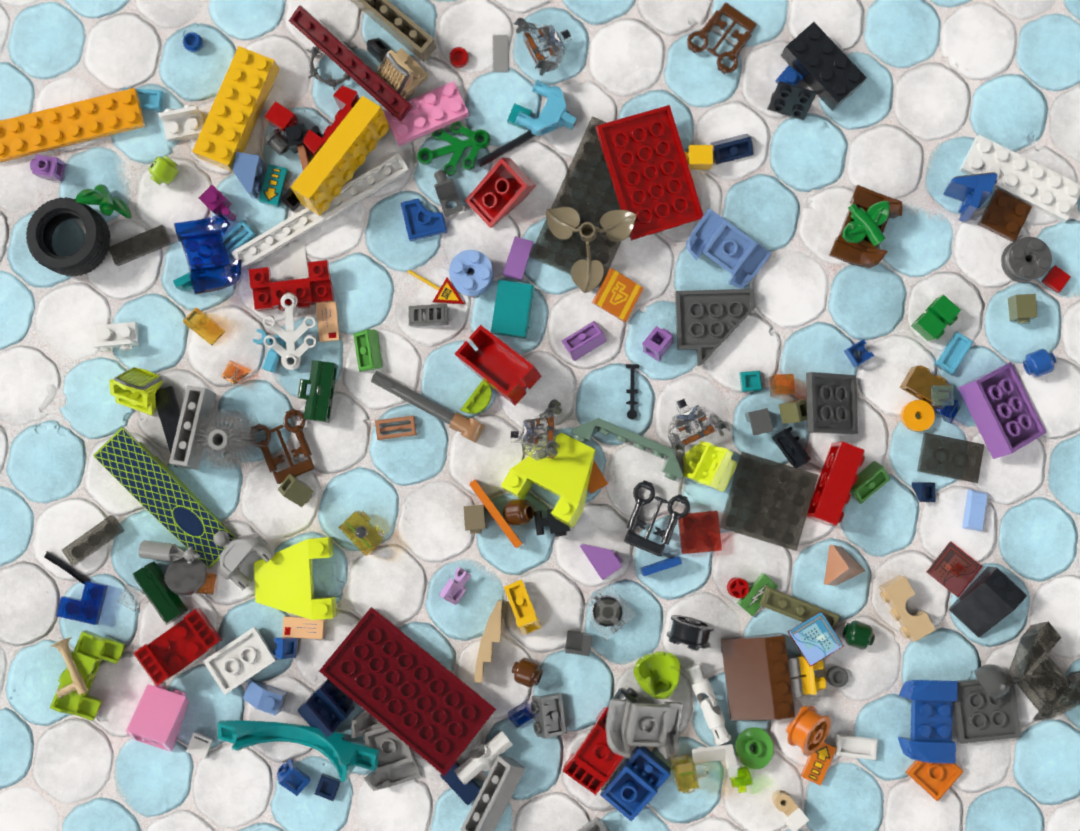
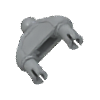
M219 531L213 538L217 546L225 547L224 551L220 554V572L222 577L227 580L231 579L242 591L252 581L238 569L239 565L251 551H255L266 563L276 554L263 543L262 537L258 534L238 536L230 541L227 532Z

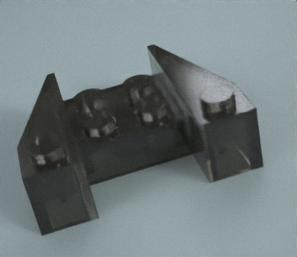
M1049 621L1031 625L1022 635L1005 681L1006 686L1018 685L1039 711L1034 716V721L1054 719L1080 705V671L1070 672L1066 677L1048 655L1062 638Z

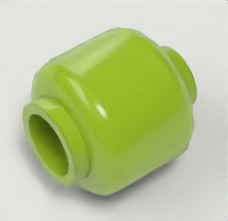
M166 155L163 157L157 156L148 168L149 173L152 175L150 179L159 185L162 182L167 185L171 184L179 173L178 164Z

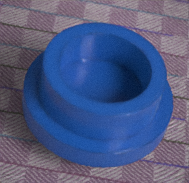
M190 32L184 36L183 45L189 52H197L202 48L203 40L199 34Z

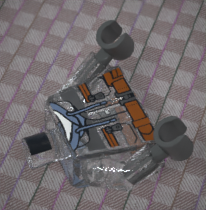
M518 18L514 22V25L519 26L516 29V33L525 32L523 33V42L536 65L535 69L538 68L541 76L545 72L558 69L565 55L564 43L572 40L568 29L557 33L552 24L526 22L523 18Z
M684 398L675 402L679 414L673 416L672 421L669 423L668 439L673 447L674 456H677V450H682L683 454H685V446L716 432V428L720 436H724L722 429L726 428L730 431V427L727 422L722 421L714 412L706 407L697 405L690 408Z
M554 399L550 401L548 408L542 413L524 420L522 431H511V443H521L523 453L537 461L544 458L554 459V456L558 454L556 448L560 447L555 441L556 419L554 413L556 415L561 414L562 409L559 407L561 403Z

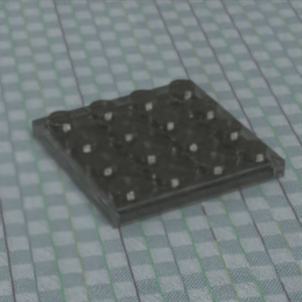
M741 452L719 528L797 551L818 474Z

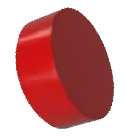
M462 47L452 49L449 54L450 63L455 68H463L469 61L468 53Z

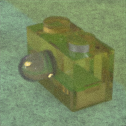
M358 510L338 528L365 556H369L386 539L383 536L385 533L378 525L374 527L369 522L371 518L366 512Z
M689 754L670 758L673 781L678 792H694V789L699 788L698 779L705 778L709 773L705 765L695 766Z

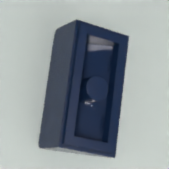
M749 134L711 142L716 165L754 155L752 138Z

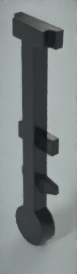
M626 364V368H630V389H626V393H630V401L626 402V404L630 405L627 417L633 420L637 417L634 405L638 404V402L634 401V394H638V390L634 389L635 369L639 368V364Z

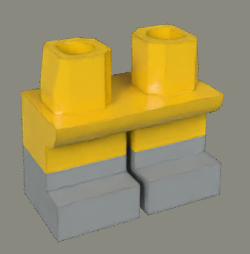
M804 655L787 656L793 698L801 697V695L817 694V691L826 689L825 678L823 676L815 677L814 670H822L824 668L823 659L810 665Z

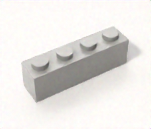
M187 385L169 464L180 468L199 470L200 458L203 453L201 451H203L202 448H204L205 442L197 440H206L204 439L206 437L199 434L203 435L207 430L206 427L208 425L206 423L210 422L209 419L211 418L210 415L213 410L216 393L207 388Z
M497 756L460 830L494 831L525 768L512 758Z

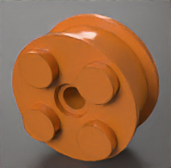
M803 706L794 721L787 726L788 743L791 746L801 748L804 755H812L827 738L831 728V718L827 715H820L813 706Z

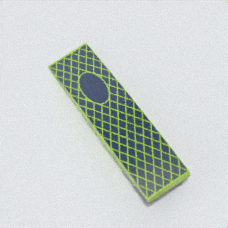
M120 428L93 455L187 549L193 547V550L200 554L198 559L209 569L220 559V554L225 549L224 546L219 547L214 543V535L219 531H225L228 533L230 541L236 538L160 458L154 456L142 442H138L126 428Z

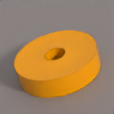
M923 400L908 402L901 411L903 425L914 432L928 429L935 419L932 406ZM916 412L920 414L919 419L915 417Z

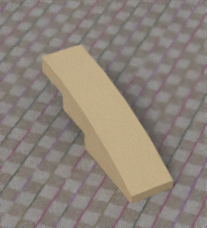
M498 599L488 619L480 642L474 682H483L484 662L492 661L493 642L501 641L502 600Z

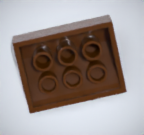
M771 633L721 639L730 720L795 718L785 635Z

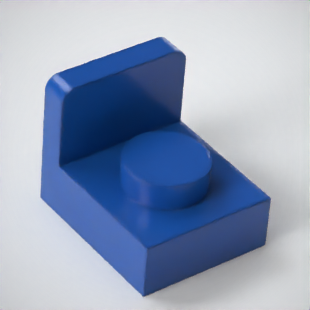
M291 759L283 763L277 771L278 783L296 796L311 781L308 775L295 767L294 761Z

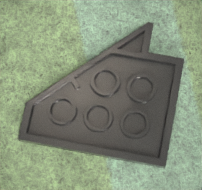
M754 289L675 291L677 350H697V366H701L755 309Z

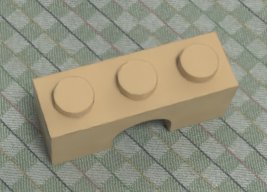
M898 575L879 586L881 590L879 594L882 600L889 604L891 608L890 614L893 619L901 625L900 631L904 638L916 642L936 630L926 612L918 610L913 614H909L906 611V601L915 595V592L905 576Z

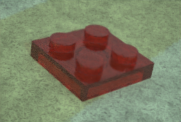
M718 510L688 513V515L678 520L681 554L722 550Z

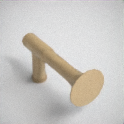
M72 637L63 639L50 646L58 649L62 654L73 683L56 691L59 698L77 690L79 695L88 691L69 650V640Z

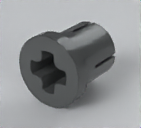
M278 129L272 131L264 140V143L267 146H271L280 156L290 148L289 143L281 136V132Z

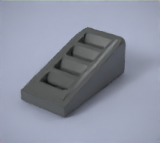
M447 304L408 306L409 326L448 325ZM422 310H426V320H422ZM430 310H433V320H430ZM437 310H441V319H437ZM414 311H418V321H414Z

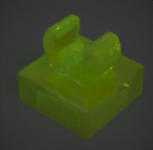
M746 766L737 768V777L729 778L732 788L738 787V793L747 792L746 786L753 785L751 774Z

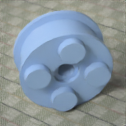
M465 250L457 254L451 261L449 275L453 286L461 294L477 296L487 291L493 281L492 265L488 257L482 252Z

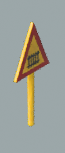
M408 270L409 274L438 290L433 302L464 304L448 277H446L440 288L417 273Z

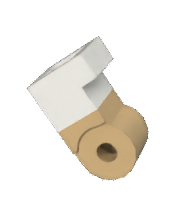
M778 790L773 794L772 802L779 811L784 812L789 818L785 823L791 831L799 830L809 821L785 791Z

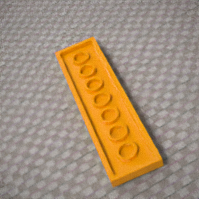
M131 88L1 120L0 163L145 127L137 90Z

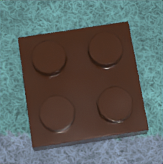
M997 189L994 191L978 225L1014 242L1032 206Z

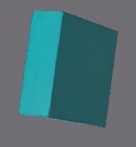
M514 103L507 123L525 130L526 127L515 123L516 118L519 116L520 111L531 117L532 110Z
M760 370L739 373L741 392L762 390Z

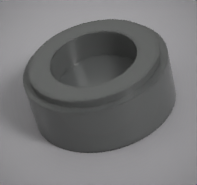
M833 666L827 671V681L834 687H843L847 683L848 674L845 669Z

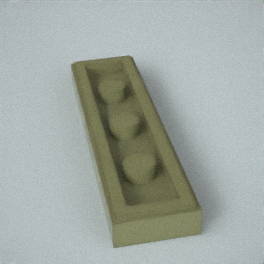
M767 586L759 603L760 606L803 623L821 612L833 631H835L840 617L838 614Z

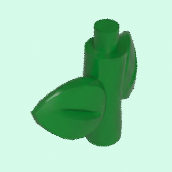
M103 184L97 185L94 189H84L76 196L75 202L99 205L101 213L110 216L115 210L125 218L131 219V212L126 203L118 197H112L108 187Z
M881 201L871 205L867 212L862 207L859 209L855 203L848 207L852 213L850 217L854 221L845 226L842 234L844 240L849 243H859L867 235L875 247L886 239L878 226L884 224L889 217L890 204L888 201Z

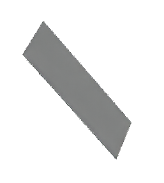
M493 35V72H508V35Z

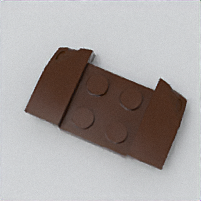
M856 185L850 201L851 205L855 203L859 209L862 207L867 212L871 205L881 201H888L890 204L888 219L902 216V201ZM848 210L829 256L855 266L874 267L878 265L888 251L877 249L878 245L874 247L867 235L859 243H849L843 239L842 234L845 226L854 221L850 217L852 213ZM888 219L884 224L878 226L882 233L884 232Z

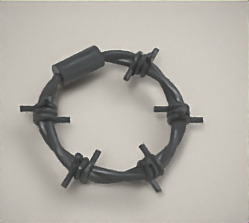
M344 43L349 49H351L355 53L354 49L357 48V46L352 48L348 44ZM313 46L311 51L307 49L306 51L311 53L309 64L311 75L308 78L315 77L330 87L332 86L334 91L337 85L351 79L346 72L341 79H331V75L328 80L322 79L317 71L320 69V66L315 68L313 59L318 53L321 55L323 53L318 51L319 48L317 46Z

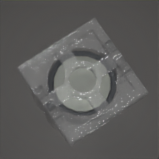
M610 583L604 589L598 591L579 609L605 641L636 616L635 612Z

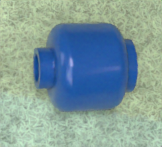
M1039 349L1025 356L1023 367L1028 375L1040 377L1054 370L1056 358L1052 352L1049 353L1045 349Z

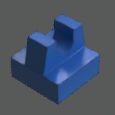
M274 638V642L277 643V650H273V655H276L278 659L296 658L298 638Z

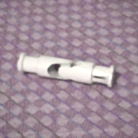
M702 662L692 663L685 667V670L689 672L692 688L703 710L708 728L713 732L715 737L714 743L716 745L724 744L732 739L724 725L725 719L720 707L717 705L709 679L704 675L701 667L703 665ZM702 693H705L708 697L703 699Z

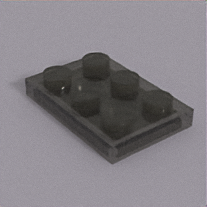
M924 433L917 472L978 483L985 444Z

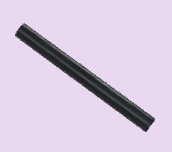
M531 130L477 160L480 167H483L536 135L532 134Z

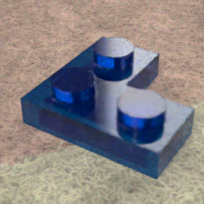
M86 581L81 599L61 596L56 616L97 625L108 585Z

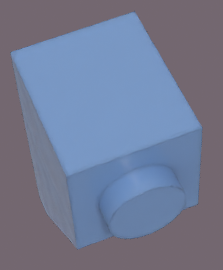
M250 679L243 699L254 708L276 716L282 711L288 692Z

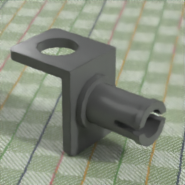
M445 170L436 171L434 177L437 184L434 187L444 215L450 216L463 211L453 179L448 180ZM454 201L457 203L456 207L451 210L447 209L446 204Z

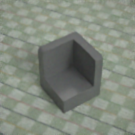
M768 408L745 414L746 421H750L753 435L773 431Z
M567 631L565 653L590 656L591 633Z

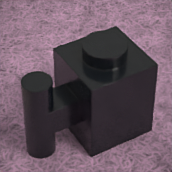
M304 123L285 128L289 146L294 154L298 153V146H305L303 140L308 129ZM312 127L311 131L323 138L324 135L319 127Z
M553 509L547 510L548 518H542L541 511L534 512L537 535H544V526H549L550 533H555V537L567 535L566 531H570V526L557 520L551 514Z

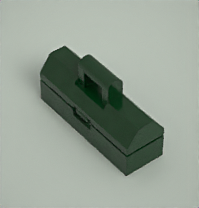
M312 360L309 380L300 379L297 398L306 400L303 419L330 422L338 369L336 363ZM307 384L311 385L309 396L306 395Z
M155 561L133 573V578L166 626L188 611L179 596L167 586L165 576Z

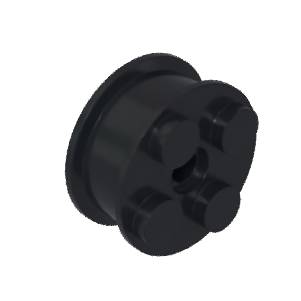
M671 616V620H673L671 631L666 634L669 637V642L688 645L687 648L699 651L700 648L710 647L708 640L710 632L715 629L714 626L687 616Z

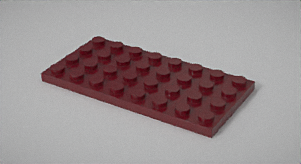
M372 607L319 670L328 680L443 776L447 774L496 710L490 703Z

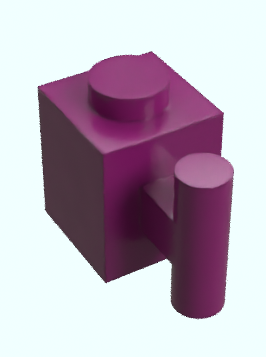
M213 184L199 197L218 218L223 214L230 221L236 219L235 214L229 209L232 203Z

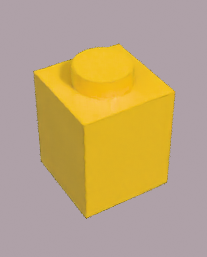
M689 145L687 151H684L689 169L710 170L713 165V145Z

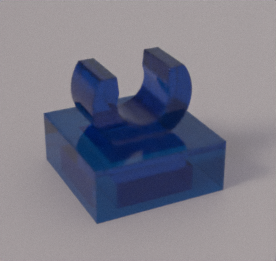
M950 398L949 401L942 402L945 405L944 409L935 408V412L938 415H942L945 422L952 424L961 407L958 400Z

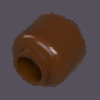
M512 499L506 504L503 515L510 525H527L534 517V508L528 500Z
M522 658L519 662L516 661L514 663L512 673L514 674L515 682L531 688L539 684L543 670H541V665L538 662Z

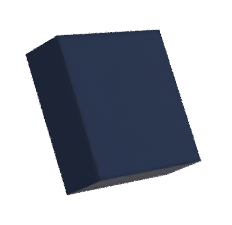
M323 773L315 795L334 801L341 783L340 779Z

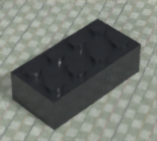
M815 22L811 23L786 45L781 54V57L803 76L804 82L813 91L817 92L819 98L832 111L854 93L867 78Z

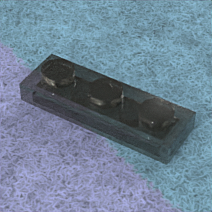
M160 225L112 245L108 249L114 264L121 266L172 243L165 226Z
M110 515L61 551L70 564L76 566L125 530L116 517Z

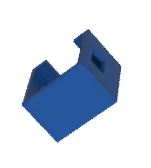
M864 339L844 350L853 367L862 364L874 356L872 352L866 350ZM854 351H860L861 356L859 358H856L854 356Z

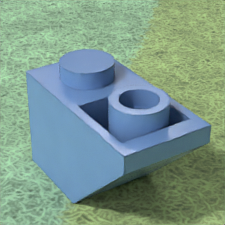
M236 152L232 171L247 193L256 199L257 194L261 191L262 184L260 179L261 174L265 172V163L258 155Z

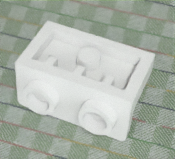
M186 105L176 110L166 109L164 112L159 113L168 142L199 136L204 125L203 113L194 105Z
M127 322L96 325L97 343H93V347L100 349V352H112L113 348L132 350V347L139 346L138 323Z

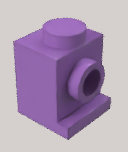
M36 154L35 159H32L30 162L32 173L39 178L62 182L65 162L58 157Z
M656 326L642 343L643 352L660 362L661 357L673 344L672 334L668 330L660 329Z

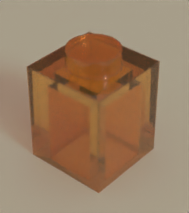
M774 374L769 377L770 397L791 396L795 394L794 374Z

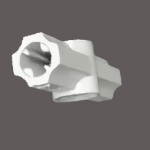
M501 731L487 744L475 746L471 752V757L454 771L463 784L466 785L481 771L491 770L497 756H500L513 744Z

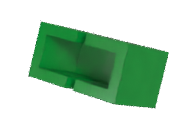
M943 294L925 310L926 313H922L911 327L927 341L938 340L945 333L943 329L946 325L951 326L958 319L956 315L961 310Z

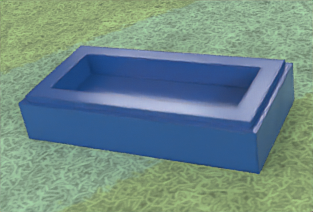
M674 556L641 567L640 570L642 576H647L681 565L682 562L680 557Z

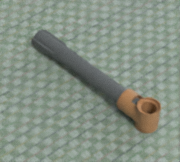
M378 371L372 376L371 382L449 424V428L456 432H461L463 437L474 443L478 441L485 428V425L472 418L467 419L459 412L455 414Z

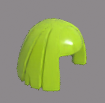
M659 651L655 652V654H647L643 656V659L640 658L635 663L633 673L639 686L648 695L655 699H667L673 694L679 683L681 666L679 659L676 656L674 657V654Z

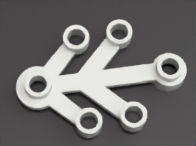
M286 293L281 298V305L285 308L286 330L276 322L272 315H267L263 319V325L266 328H271L286 342V349L276 342L274 335H267L263 341L264 345L273 348L281 356L282 365L289 370L299 367L301 363L300 356L308 348L314 347L317 341L315 336L307 335L304 343L295 350V341L308 328L315 326L316 319L312 315L306 316L303 323L294 331L293 308L297 305L298 299L293 293ZM291 299L292 305H287L285 300ZM270 318L273 324L268 325L266 319ZM306 319H312L313 324L308 325ZM267 338H272L274 343L268 344ZM312 338L314 343L308 344L307 339ZM287 358H293L294 363H289Z

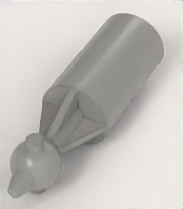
M146 540L141 542L138 552L140 558L168 562L185 558L188 563H192L194 559L200 558V554L196 553L193 547H189L188 550L184 551L176 546V544Z

